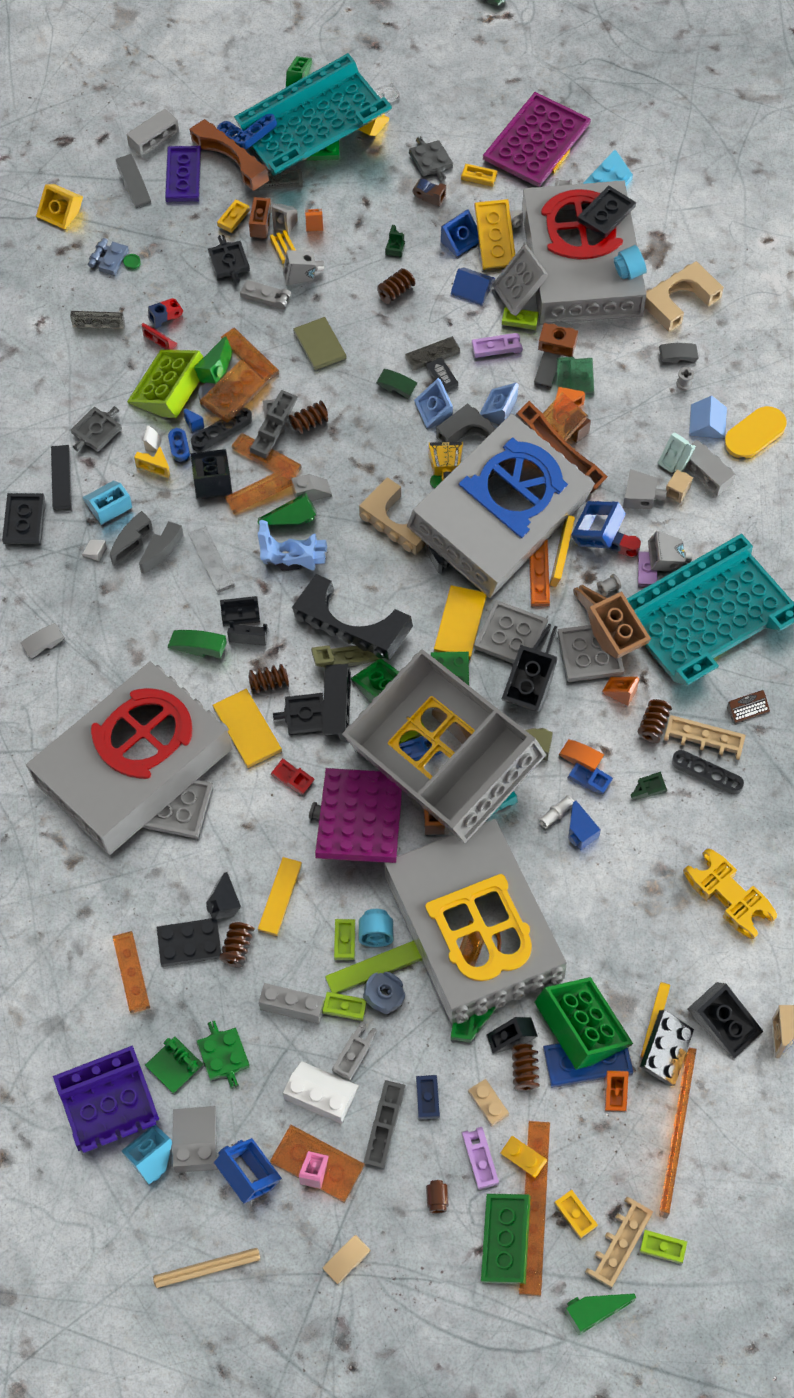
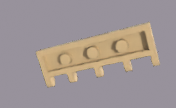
M670 715L664 741H668L669 736L682 739L681 745L683 746L685 741L701 744L699 750L703 751L704 746L720 749L718 755L722 756L723 751L735 753L736 760H740L746 735Z
M626 1197L624 1200L627 1204L631 1205L626 1217L618 1213L615 1217L618 1221L622 1222L616 1235L614 1236L609 1232L605 1235L607 1239L612 1241L605 1255L599 1251L595 1253V1256L601 1260L595 1272L589 1268L585 1271L587 1275L611 1289L653 1214L652 1210L629 1197Z

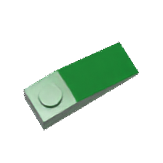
M296 56L286 71V87L309 74L312 58Z
M223 337L194 367L200 382L216 384L226 374L233 352L227 337Z
M304 493L259 517L257 522L259 524L260 520L268 522V525L309 523L315 519L316 509L307 493Z
M634 1293L587 1296L582 1299L576 1297L567 1303L568 1307L565 1310V1314L578 1335H581L633 1303L637 1297Z

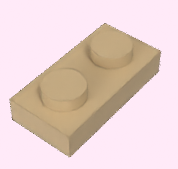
M486 1079L468 1089V1093L491 1127L509 1116L508 1110Z

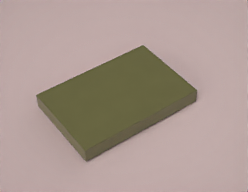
M326 317L293 328V332L314 371L347 359L346 353Z

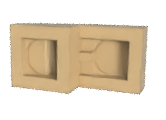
M354 1235L325 1264L323 1269L339 1284L354 1267L360 1264L371 1250L357 1235Z

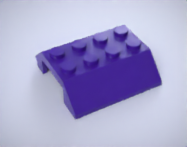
M133 1045L53 1076L78 1152L82 1150L83 1153L98 1148L97 1144L99 1143L103 1146L118 1140L117 1136L119 1135L124 1138L138 1132L137 1128L141 1127L144 1130L157 1125L156 1121L159 1120Z

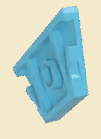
M614 150L583 184L625 180V185L627 186L632 180L633 174L618 152Z

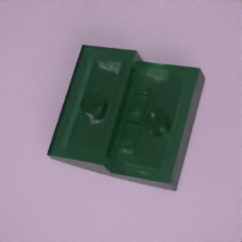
M557 358L558 387L583 391L585 394H595L593 358Z

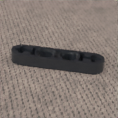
M240 408L193 435L191 438L193 450L202 452L252 422L251 411L248 408ZM226 423L234 424L232 428H226L224 425ZM212 431H217L219 433V435L216 437H212L209 434Z
M678 750L673 754L672 765L676 769L730 794L735 795L742 791L744 780L739 775L684 750ZM681 757H683V758H684V761H682L681 763H679V762H678V759H680ZM700 764L704 767V771L697 772L693 766ZM714 772L720 773L722 779L714 780L711 774ZM734 781L738 783L735 788L732 787Z

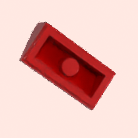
M145 323L141 324L143 336L165 350H173L177 346L175 341Z

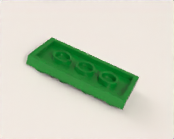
M487 1194L481 1270L482 1283L526 1284L531 1198L529 1194Z

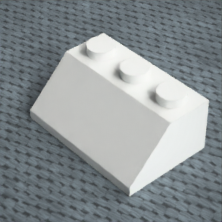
M301 1061L292 1073L283 1096L284 1100L342 1124L359 1085Z

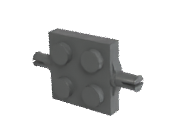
M421 136L420 138L417 137L416 142L419 146L409 148V154L422 176L436 174L440 181H444L446 176L443 171L453 168V162L439 140L425 143Z
M94 406L71 429V434L79 439L73 445L74 450L78 452L84 445H87L99 452L122 429L121 424L113 419L119 412V409L113 406L106 413Z

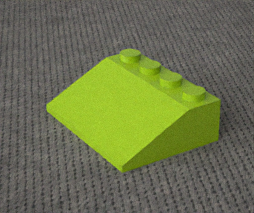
M160 350L128 399V404L161 417L177 418L199 383L194 367L204 358L201 352L198 350Z

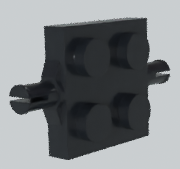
M219 235L218 240L220 244L216 247L208 248V254L216 277L219 279L231 276L234 284H236V281L239 283L238 274L250 271L241 240L226 242L225 236L222 235L221 238V235Z
M323 693L285 697L284 712H273V721L285 719L288 725V734L322 731Z

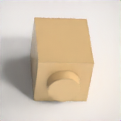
M676 470L666 486V496L681 503L691 488L693 477L686 472Z

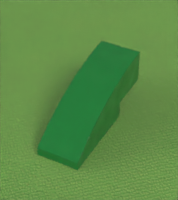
M174 630L168 648L200 657L209 655L221 659L227 644L226 635L199 630Z

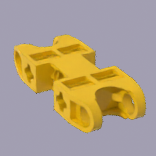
M707 848L702 852V855L707 861L706 864L709 869L702 871L688 865L683 869L687 881L706 901L714 895L727 908L723 918L736 931L749 939H754L758 932L753 926L754 923L751 918L758 916L773 922L777 918L775 909L756 887L752 886L745 891L733 879L737 869L722 855Z

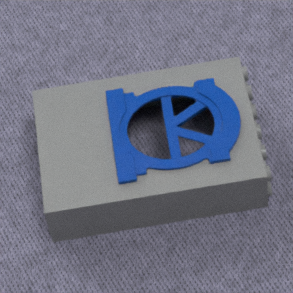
M511 414L412 510L407 527L491 598L544 542L564 524L568 515L571 516L587 500L595 483L589 476L583 474L575 464L570 463L562 453L557 452L551 447L549 442L543 440L533 429L525 425L519 417ZM515 458L513 476L505 471L499 463ZM523 460L531 461L537 465L544 476L519 482ZM492 470L530 501L534 507L524 511H511L499 506L492 499L488 490L490 472ZM540 484L546 485L545 494L541 500L527 488Z

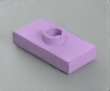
M639 551L638 587H648L657 582V571L651 570L649 552Z

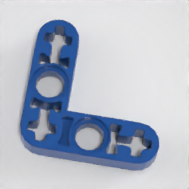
M266 114L245 131L229 121L221 122L217 129L223 131L229 139H233L241 148L248 149L277 126V121L273 114Z

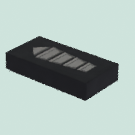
M442 357L426 364V368L433 379L439 378L446 392L458 387V381Z

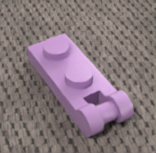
M518 333L472 340L475 358L511 352L518 354L523 351L522 344L519 343L520 336Z
M478 1127L472 1132H468V1130L461 1132L478 1190L498 1185L499 1180L483 1127ZM471 1140H479V1144L472 1145Z

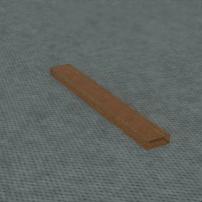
M690 1047L686 1052L659 1211L660 1217L667 1218L670 1214L697 1050Z
M529 1121L527 1146L546 1158L547 1162L536 1178L527 1172L525 1176V1194H529L531 1198L526 1284H519V1295L541 1297L550 1133L549 1122Z

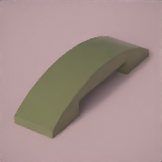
M330 645L311 648L315 666L319 667L335 664H348L351 667L380 659L374 653L363 651L358 646L331 649Z

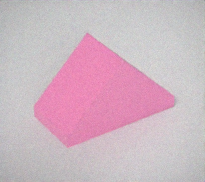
M308 1151L299 1173L300 1184L321 1189L329 1156Z

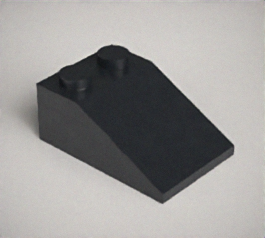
M226 449L190 453L196 498L206 499L210 496L232 494Z
M716 982L687 1009L698 1024L734 1059L763 1032L726 983Z

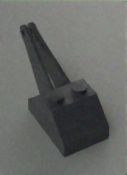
M551 624L547 625L533 648L520 645L501 698L502 701L539 713L547 696L557 663V656L549 654L558 626H554L545 653L541 652V649L549 635Z

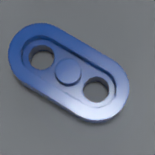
M174 428L168 434L171 454L174 460L183 462L190 456L186 433L183 429Z

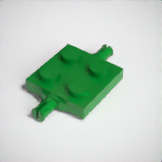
M210 1021L207 1025L211 1034L208 1037L196 1040L209 1080L227 1077L230 1088L233 1089L234 1086L236 1088L239 1084L235 1074L250 1066L237 1029L235 1027L226 1031H219L216 1021H212V1023Z

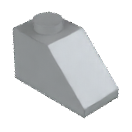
M273 204V229L282 233L286 230L289 235L298 221L297 209L284 204Z
M311 474L291 478L295 498L304 493H307L310 501L332 496L327 479Z

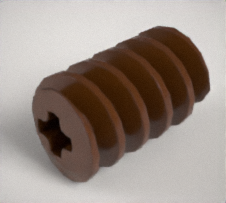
M401 268L393 276L377 286V291L381 300L385 304H390L396 297H400L401 293L404 294L406 290L411 289V286H415L416 281L408 270Z
M322 400L319 401V404L314 403L313 407L307 406L306 409H301L300 413L295 412L294 416L289 415L291 426L295 431H299L300 434H303V428L309 431V425L316 428L315 422L322 425L321 419H324L326 423L328 422L327 408Z
M279 664L278 670L274 665L271 667V671L264 667L263 673L259 668H257L256 674L249 670L248 678L251 693H253V688L256 689L257 693H260L261 687L267 691L268 685L271 686L272 690H275V686L278 684L281 689L284 682L289 687L287 671L282 664Z
M653 699L648 702V707L637 731L641 738L651 743L660 742L659 737L663 734L661 730L665 729L664 724L667 723V717L670 716L669 711L672 710L669 703L660 699Z
M242 922L231 923L226 934L227 938L224 940L225 945L221 950L223 953L220 954L219 959L228 966L243 967L238 962L245 961V957L241 954H247L248 950L243 948V946H250L246 939H252V935L248 931L253 932L255 928Z
M518 1044L512 1047V1052L514 1053L512 1060L515 1061L512 1063V1067L515 1069L513 1071L515 1090H532L540 1086L539 1083L533 1082V1080L539 1079V1075L533 1074V1072L539 1071V1067L533 1066V1064L539 1061L537 1058H532V1056L538 1054V1051L532 1050L534 1046L531 1044Z

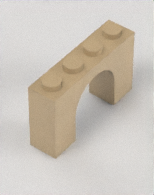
M695 261L691 265L685 266L680 272L674 273L669 279L661 281L653 289L647 290L644 308L669 332L682 324L684 312L670 299V294L678 290H688L695 293L707 306H710L721 299L724 287Z
M387 477L359 505V515L362 520L374 525L379 532H384L393 542H398L406 551L416 555L426 543L407 527V524L395 523L386 514L401 497V486Z

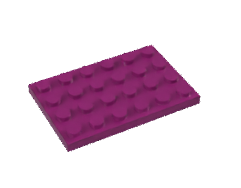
M534 92L483 154V160L540 187L562 157L590 125L591 119Z
M326 768L315 858L396 863L402 789L381 771Z

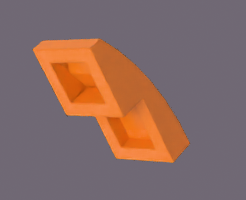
M568 739L559 756L574 765L579 763L594 772L604 754L585 744Z

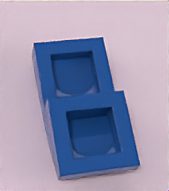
M579 763L575 764L567 777L573 782L600 794H604L613 779L598 768L592 772Z

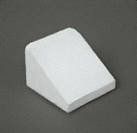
M147 426L143 439L146 451L157 452L162 438L151 426Z
M90 540L82 556L99 562L107 548L106 541Z

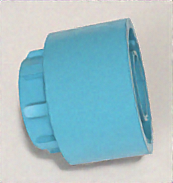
M636 245L619 251L618 256L614 258L615 268L622 279L628 278L631 280L647 273L645 261Z
M369 909L364 912V915L359 919L358 940L362 945L367 947H384L393 942V919L387 911L383 909Z

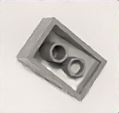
M215 1106L173 1109L172 1151L175 1173L218 1170L213 1163L218 1158Z

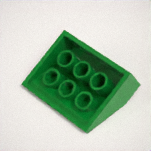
M591 977L545 987L534 1001L576 1070L592 1066L633 1044Z

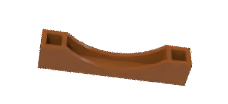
M204 119L189 129L192 142L197 146H201L202 150L217 151L232 158L241 169L243 183L253 191L269 181L267 167L258 162L254 156L248 154L244 148L238 146L233 139H229L223 131H219L213 123H209Z
M530 401L516 413L515 416L519 417L525 425L533 429L538 436L549 442L551 447L557 452L562 453L570 463L575 464L583 474L592 479L595 485L590 493L594 492L608 477L594 463L573 449L555 431L543 413Z

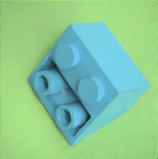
M114 480L82 497L101 525L133 508L130 495L121 483Z

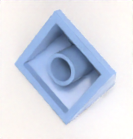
M439 378L414 400L426 428L438 426L453 415V406Z
M513 383L492 389L480 415L498 425L505 421L517 401L518 384Z
M713 396L691 404L689 436L725 439L727 407Z

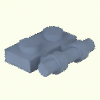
M102 238L95 246V252L90 255L88 266L94 268L95 264L99 265L100 272L115 276L129 251L128 246L113 241L110 246H107L108 240ZM101 253H105L104 258L100 257Z

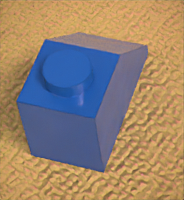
M574 801L568 838L572 845H577L582 850L599 838L601 829L581 805Z

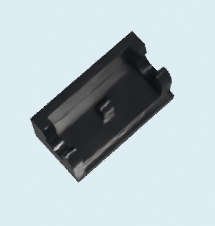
M257 596L220 600L223 626H230L229 621H234L235 625L260 622Z
M229 621L230 628L227 631L229 643L266 646L269 630L267 624L263 623V627L235 625L234 621Z

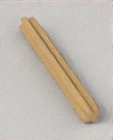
M253 1248L153 1276L154 1285L156 1288L259 1261L258 1248Z

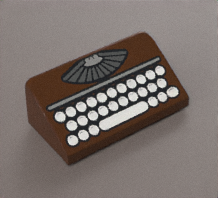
M764 690L731 700L727 705L734 723L770 712Z

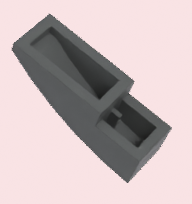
M132 154L117 158V169L135 208L151 203L148 191Z
M143 511L130 520L115 540L110 552L111 562L114 566L143 545L142 537L153 530L151 520Z
M168 521L161 536L153 535L139 562L141 573L145 574L152 570L173 552L183 537L182 525Z

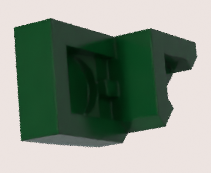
M392 225L385 248V255L402 257L405 248L404 234L399 233L396 230V226Z
M661 771L639 778L634 792L631 793L632 800L667 792Z

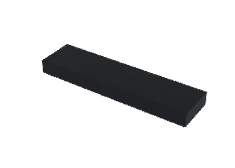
M69 445L51 446L53 510L72 509Z

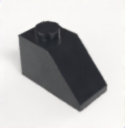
M228 872L223 873L217 881L206 902L207 911L210 913L212 920L234 917L241 908Z
M514 1017L486 1034L493 1054L512 1049L514 1045L526 1044L538 1037L531 1017Z

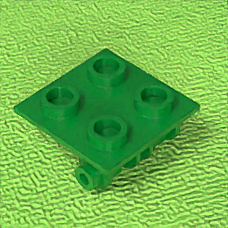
M469 651L431 652V656L469 685Z
M175 1036L172 1039L167 1038L163 1043L165 1046L145 1064L173 1094L204 1065Z

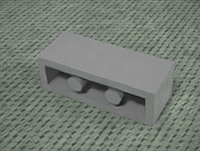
M163 109L127 133L128 146L139 156H143L179 132L178 120L166 109Z
M699 440L692 443L691 445L696 447L686 468L717 496L733 485L736 474L718 456L714 455L705 444H702Z
M264 983L259 999V1007L262 1011L320 1024L325 1001L324 997Z

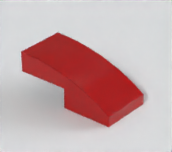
M283 758L270 774L287 787L302 795L315 780L301 768H295Z

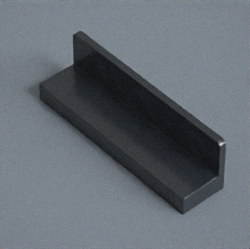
M348 664L325 666L323 735L338 734L341 741H347L342 734L349 726L351 671Z

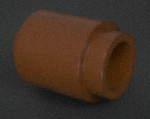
M442 1180L430 1181V1184L426 1186L427 1207L430 1213L439 1214L447 1212V1207L449 1206L447 1184H444Z

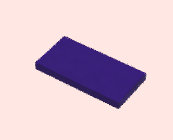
M201 146L167 147L166 202L199 201Z

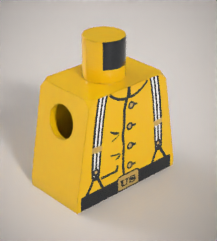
M463 442L429 443L428 455L433 475L442 476L443 481L461 463Z

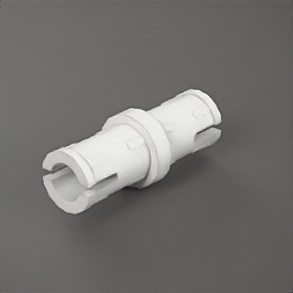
M567 795L558 804L552 805L550 810L538 819L540 825L547 829L557 819L563 818L564 813L572 807L574 800Z

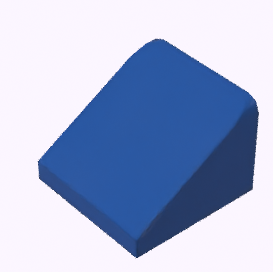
M184 409V418L191 432L203 429V418L188 409Z

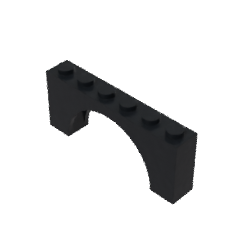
M315 574L292 606L295 618L300 622L310 624L315 629L326 631L330 636H337L348 644L352 643L363 651H370L378 658H385L390 661L413 627L411 616L394 609L388 617L372 625L351 626L342 623L329 611L330 598L334 593L332 581Z

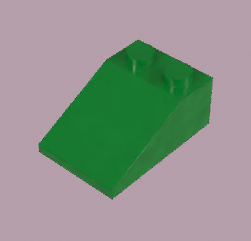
M380 658L351 677V681L368 701L372 703V700L385 689L386 685L398 675L399 671Z

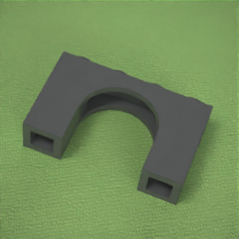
M467 403L436 427V438L440 442H457L467 435H479L486 439L496 428L487 418L481 416L476 408L471 407ZM515 458L504 460L499 465L504 468ZM492 470L489 474L488 479L495 475L496 472Z

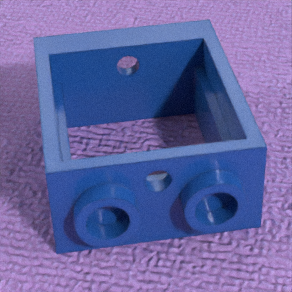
M588 501L571 536L578 547L610 548L626 513L619 502ZM596 515H608L601 531L589 530Z
M252 1138L246 1141L240 1140L232 1147L225 1146L218 1152L219 1157L213 1162L243 1204L272 1191L282 1179ZM241 1156L258 1181L251 1183L234 1159Z

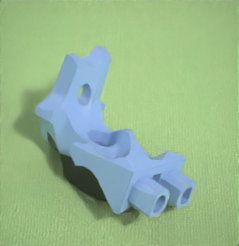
M264 520L259 521L258 540L260 558L264 564H274L282 571L296 570L302 567L315 570L316 564H325L326 540H317L316 534H313L306 540L288 539L283 543H279L270 535L268 522Z

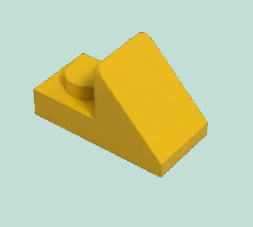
M161 447L158 448L154 457L147 453L137 452L134 459L137 468L166 478L170 477L169 466Z

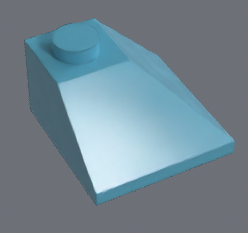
M154 1125L125 1147L122 1153L141 1177L150 1184L158 1180L166 1171L172 1140L157 1125Z

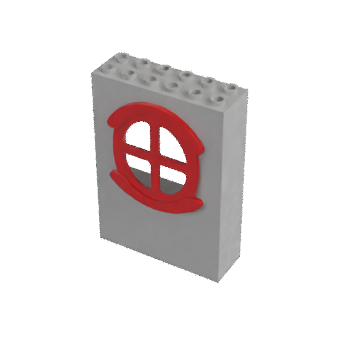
M625 180L523 188L522 211L527 247H529L549 275L535 292L540 325L544 323L555 324L556 320L567 323L643 316L646 301L643 275L631 280L628 278L622 279L614 265V258L618 256L619 251L633 245L637 246L631 212L606 238H603L596 245L588 244L587 227L578 221L555 222L557 213L562 210H576L578 218L582 213V209H586L608 185L627 196ZM579 229L582 245L573 246L568 244L559 236L557 230Z
M149 661L30 760L26 766L34 783L105 852L111 855L233 748L231 744L232 739L228 734V727L223 722L219 723L210 710L206 711L199 700H193L189 692L184 687L180 688L172 676L168 677L165 675L164 670L159 665L155 666ZM153 704L163 707V711L146 725H141L129 714L130 710L142 705ZM167 716H173L176 723L175 733L169 744L163 745L150 731ZM124 719L137 732L119 748H114L111 744L113 728L117 721ZM142 738H145L158 750L156 755L140 760L127 759L123 756L129 748Z

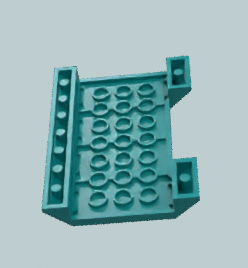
M347 53L235 115L234 118L240 129L245 131L264 115L273 114L275 116L277 126L251 146L270 173L275 176L388 113L392 109V105L385 97L380 98L359 73L354 59Z
M742 533L627 598L651 638L650 642L644 646L674 682L689 685L719 667L714 660L715 657L765 628L781 631L794 623V601L790 599L752 556L753 545Z

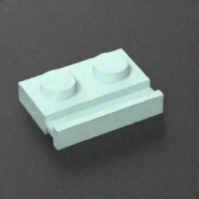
M674 432L671 434L657 464L671 473H675L676 470L684 472L696 446H692L689 444V441Z

